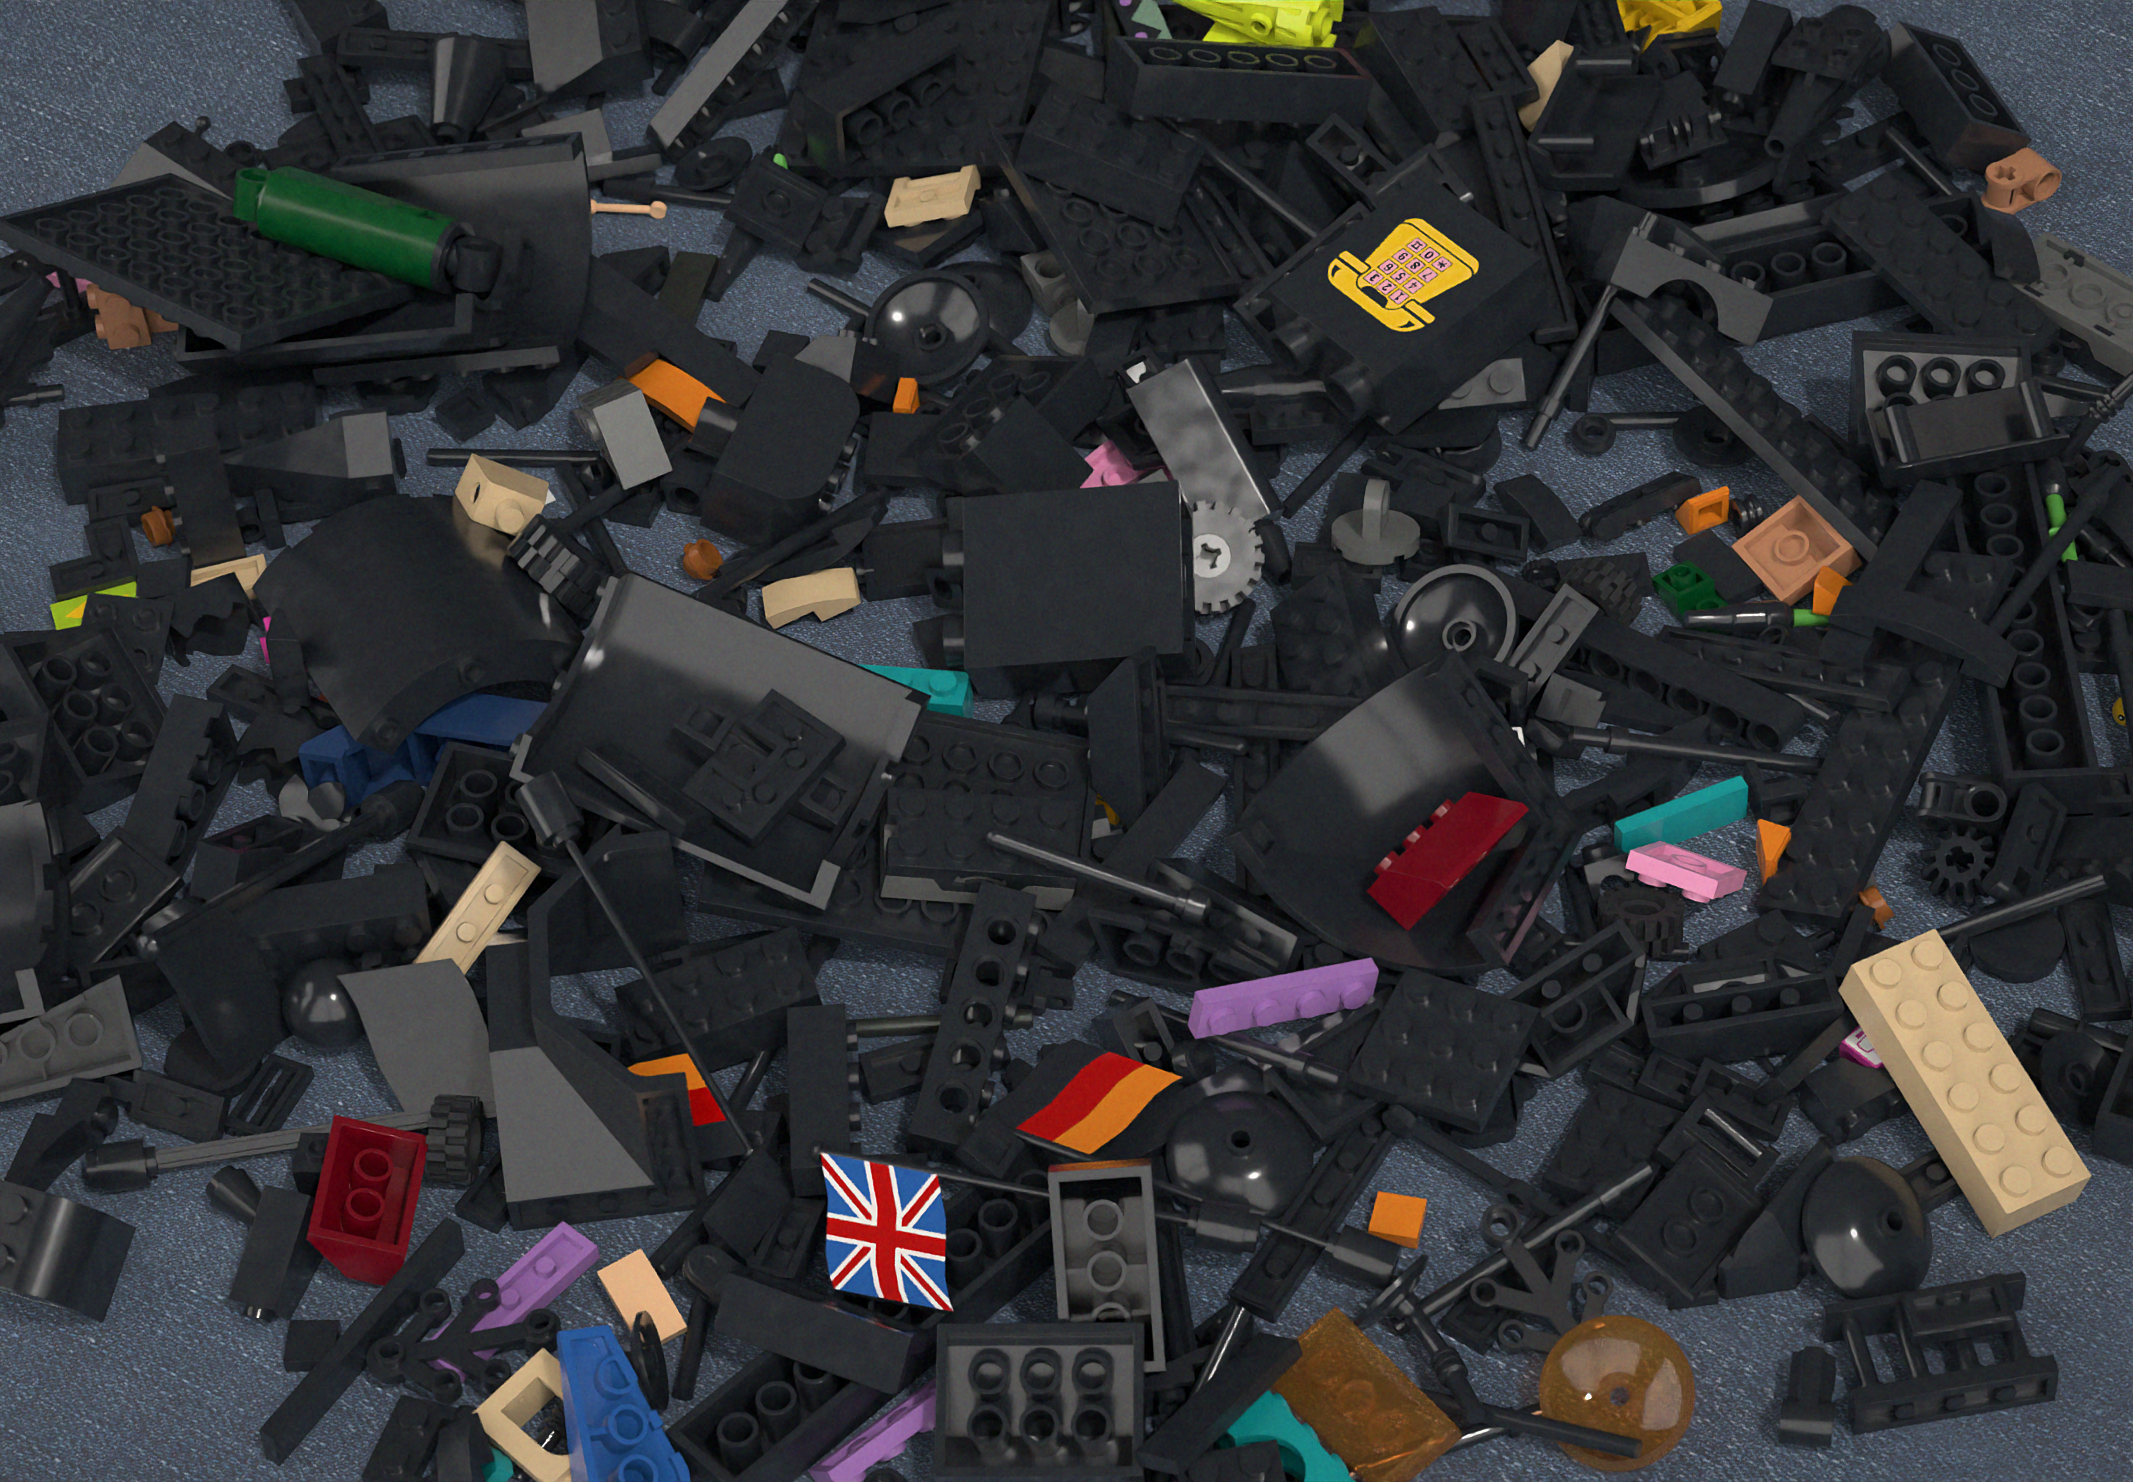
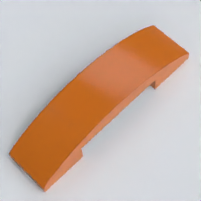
M659 359L654 360L626 379L642 390L647 405L650 403L692 433L695 430L707 396L727 403L689 374ZM620 375L616 380L624 377Z

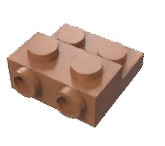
M94 283L87 284L90 309L99 308L100 314L95 315L98 339H107L110 350L152 345V333L178 330L179 323L165 321L162 319L161 314L148 308L133 306L130 300L118 294L103 292Z
M1799 494L1732 545L1735 554L1762 580L1763 585L1777 601L1787 602L1790 606L1814 589V583L1822 565L1833 569L1844 578L1863 565L1857 555L1858 551Z

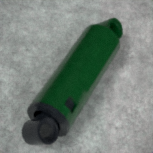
M291 166L280 167L273 172L261 168H243L236 172L233 215L245 221L256 222L259 232L268 239L444 295L453 294L458 288L472 292H485L494 288L498 244L487 238L475 237L473 226L467 221Z

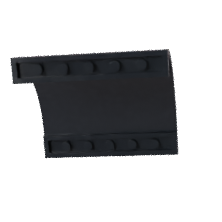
M581 131L343 156L330 169L333 180L467 221L473 226L475 237L490 239L498 245H504L505 229L522 228L535 244V257L531 289L528 292H522L520 303L525 305V314L514 336L502 346L316 364L312 369L316 385L331 384L332 388L339 389L352 386L357 381L371 380L372 384L382 385L393 382L399 377L412 376L414 381H423L434 378L437 374L452 373L454 377H465L483 369H493L494 373H507L516 370L519 366L534 365L535 369H548L557 366L572 347L580 331L586 311L591 279V197Z

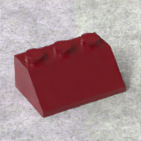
M1470 791L1456 804L1447 799L1429 817L1434 823L1433 826L1427 830L1422 824L1419 825L1401 844L1406 849L1401 856L1393 850L1378 864L1373 871L1379 878L1367 892L1408 932L1499 844L1529 809L1521 802Z
M334 1114L306 1239L347 1278L385 1286L403 1266L406 1258L426 1161V1151L428 1150L426 1135Z

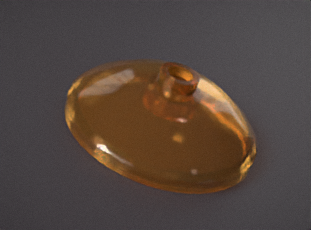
M1601 1316L1574 1327L1553 1347L1545 1361L1540 1377L1539 1402L1542 1416L1642 1440V1451L1638 1460L1556 1441L1574 1459L1603 1471H1634L1661 1460L1683 1438L1692 1420L1695 1407L1694 1377L1689 1362L1681 1348L1659 1327L1632 1316ZM1616 1388H1626L1630 1395L1628 1402L1623 1406L1612 1404V1392Z

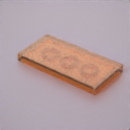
M1334 1307L1295 1339L1299 1340L1303 1355L1271 1386L1276 1393H1279L1286 1400L1289 1407L1305 1423L1312 1427L1321 1440L1342 1459L1362 1482H1410L1463 1438L1459 1428L1337 1307Z

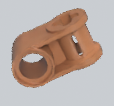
M2028 147L2022 148L2015 154L2001 161L1991 163L1987 167L1985 178L1988 186L1987 191L1981 197V201L1986 207L2014 215L2016 212L2038 201H2044L2049 198L2059 187L2062 173L2033 149Z

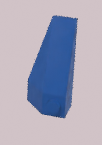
M609 1325L559 1331L557 1333L571 1481L691 1482L689 1470L680 1452L675 1453L661 1428L664 1424L656 1409L651 1410L637 1385L638 1377Z

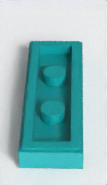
M1741 775L1618 820L1615 822L1614 847L1629 854L1632 849L1658 841L1674 845L1746 818L1748 785Z

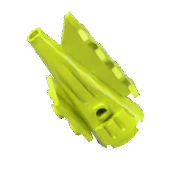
M1169 0L1215 21L1203 41L1253 42L1307 47H1333L1337 35L1330 34L1333 21L1341 22L1344 0Z

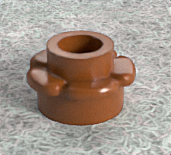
M152 506L151 512L141 515L144 533L153 547L165 543L167 546H171L173 536L177 535L172 513L169 510L163 512L158 506Z
M699 539L694 544L691 542L687 543L683 548L685 555L682 559V564L685 571L691 577L710 581L712 577L716 576L719 569L718 566L723 563L720 552L711 542L706 539Z
M1873 884L1863 892H1859L1858 896L1860 899L1858 904L1876 908L1874 924L1877 923L1881 929H1885L1884 923L1895 915Z

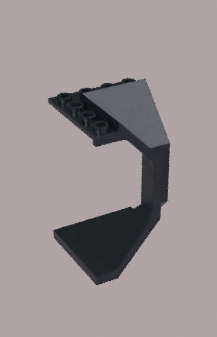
M619 821L583 856L644 961H647V958H650L651 955H660L662 952L680 949L679 946L690 945L669 830L622 835ZM575 863L527 909L528 927L497 930L485 946L489 1056L506 1202L514 1232L556 1227L562 1221L568 1225L690 1211L695 1210L708 1196L686 1073L678 1072L653 1076L634 1074L552 1008L551 976L632 967L631 956Z

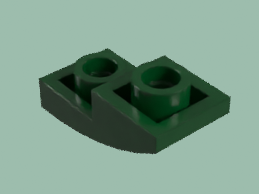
M1689 560L1676 564L1670 569L1651 577L1653 587L1683 626L1685 611L1708 610L1729 605L1716 595L1714 579ZM1686 628L1726 636L1733 634L1717 629Z

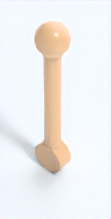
M591 199L592 215L597 211L650 214L656 219H662L667 211V206L660 201H655L651 206L605 204L597 203Z

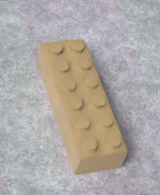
M1936 929L1852 964L1839 989V993L1991 1238H1995L2076 1201L2091 1178V1174Z

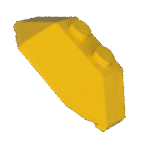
M1616 0L1626 32L1629 30L1635 32L1647 25L1652 26L1643 52L1659 34L1681 31L1689 33L1714 27L1717 33H1719L1723 11L1719 0Z

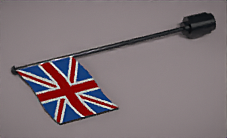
M822 1141L815 1143L811 1149L813 1158L817 1161L821 1159L828 1197L826 1260L834 1293L954 1316L945 1280L946 1217L938 1179L1050 1200L1049 1189L827 1148L823 1147L824 1143ZM1203 1198L1201 1207L1191 1206L1189 1216L1155 1209V1220L1186 1225V1236L1195 1237L1194 1248L1242 1256L1243 1252L1252 1254L1256 1252L1262 1214L1250 1212L1251 1207Z

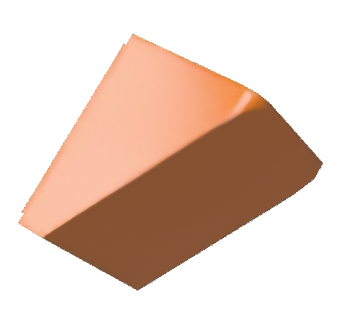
M1724 486L1689 499L1675 512V518L1688 535H1693L1728 521L1730 489Z
M1822 565L1814 583L1812 613L1830 616L1842 586H1852L1854 584L1833 569Z
M1759 819L1756 832V854L1764 886L1767 878L1775 875L1778 860L1791 840L1790 828Z

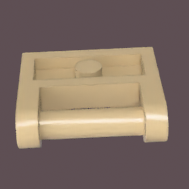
M965 166L961 168L960 172L911 180L909 177L895 179L884 212L888 226L904 225L912 227L928 220L940 218L951 220L963 214H968L974 192L980 189L981 186L980 174L976 166Z

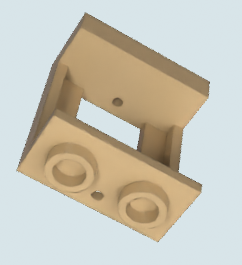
M544 1348L536 1353L473 1413L478 1412L490 1447L500 1449L536 1482H572L569 1454L561 1456L545 1451L520 1429L554 1396L557 1395L563 1400L560 1363Z

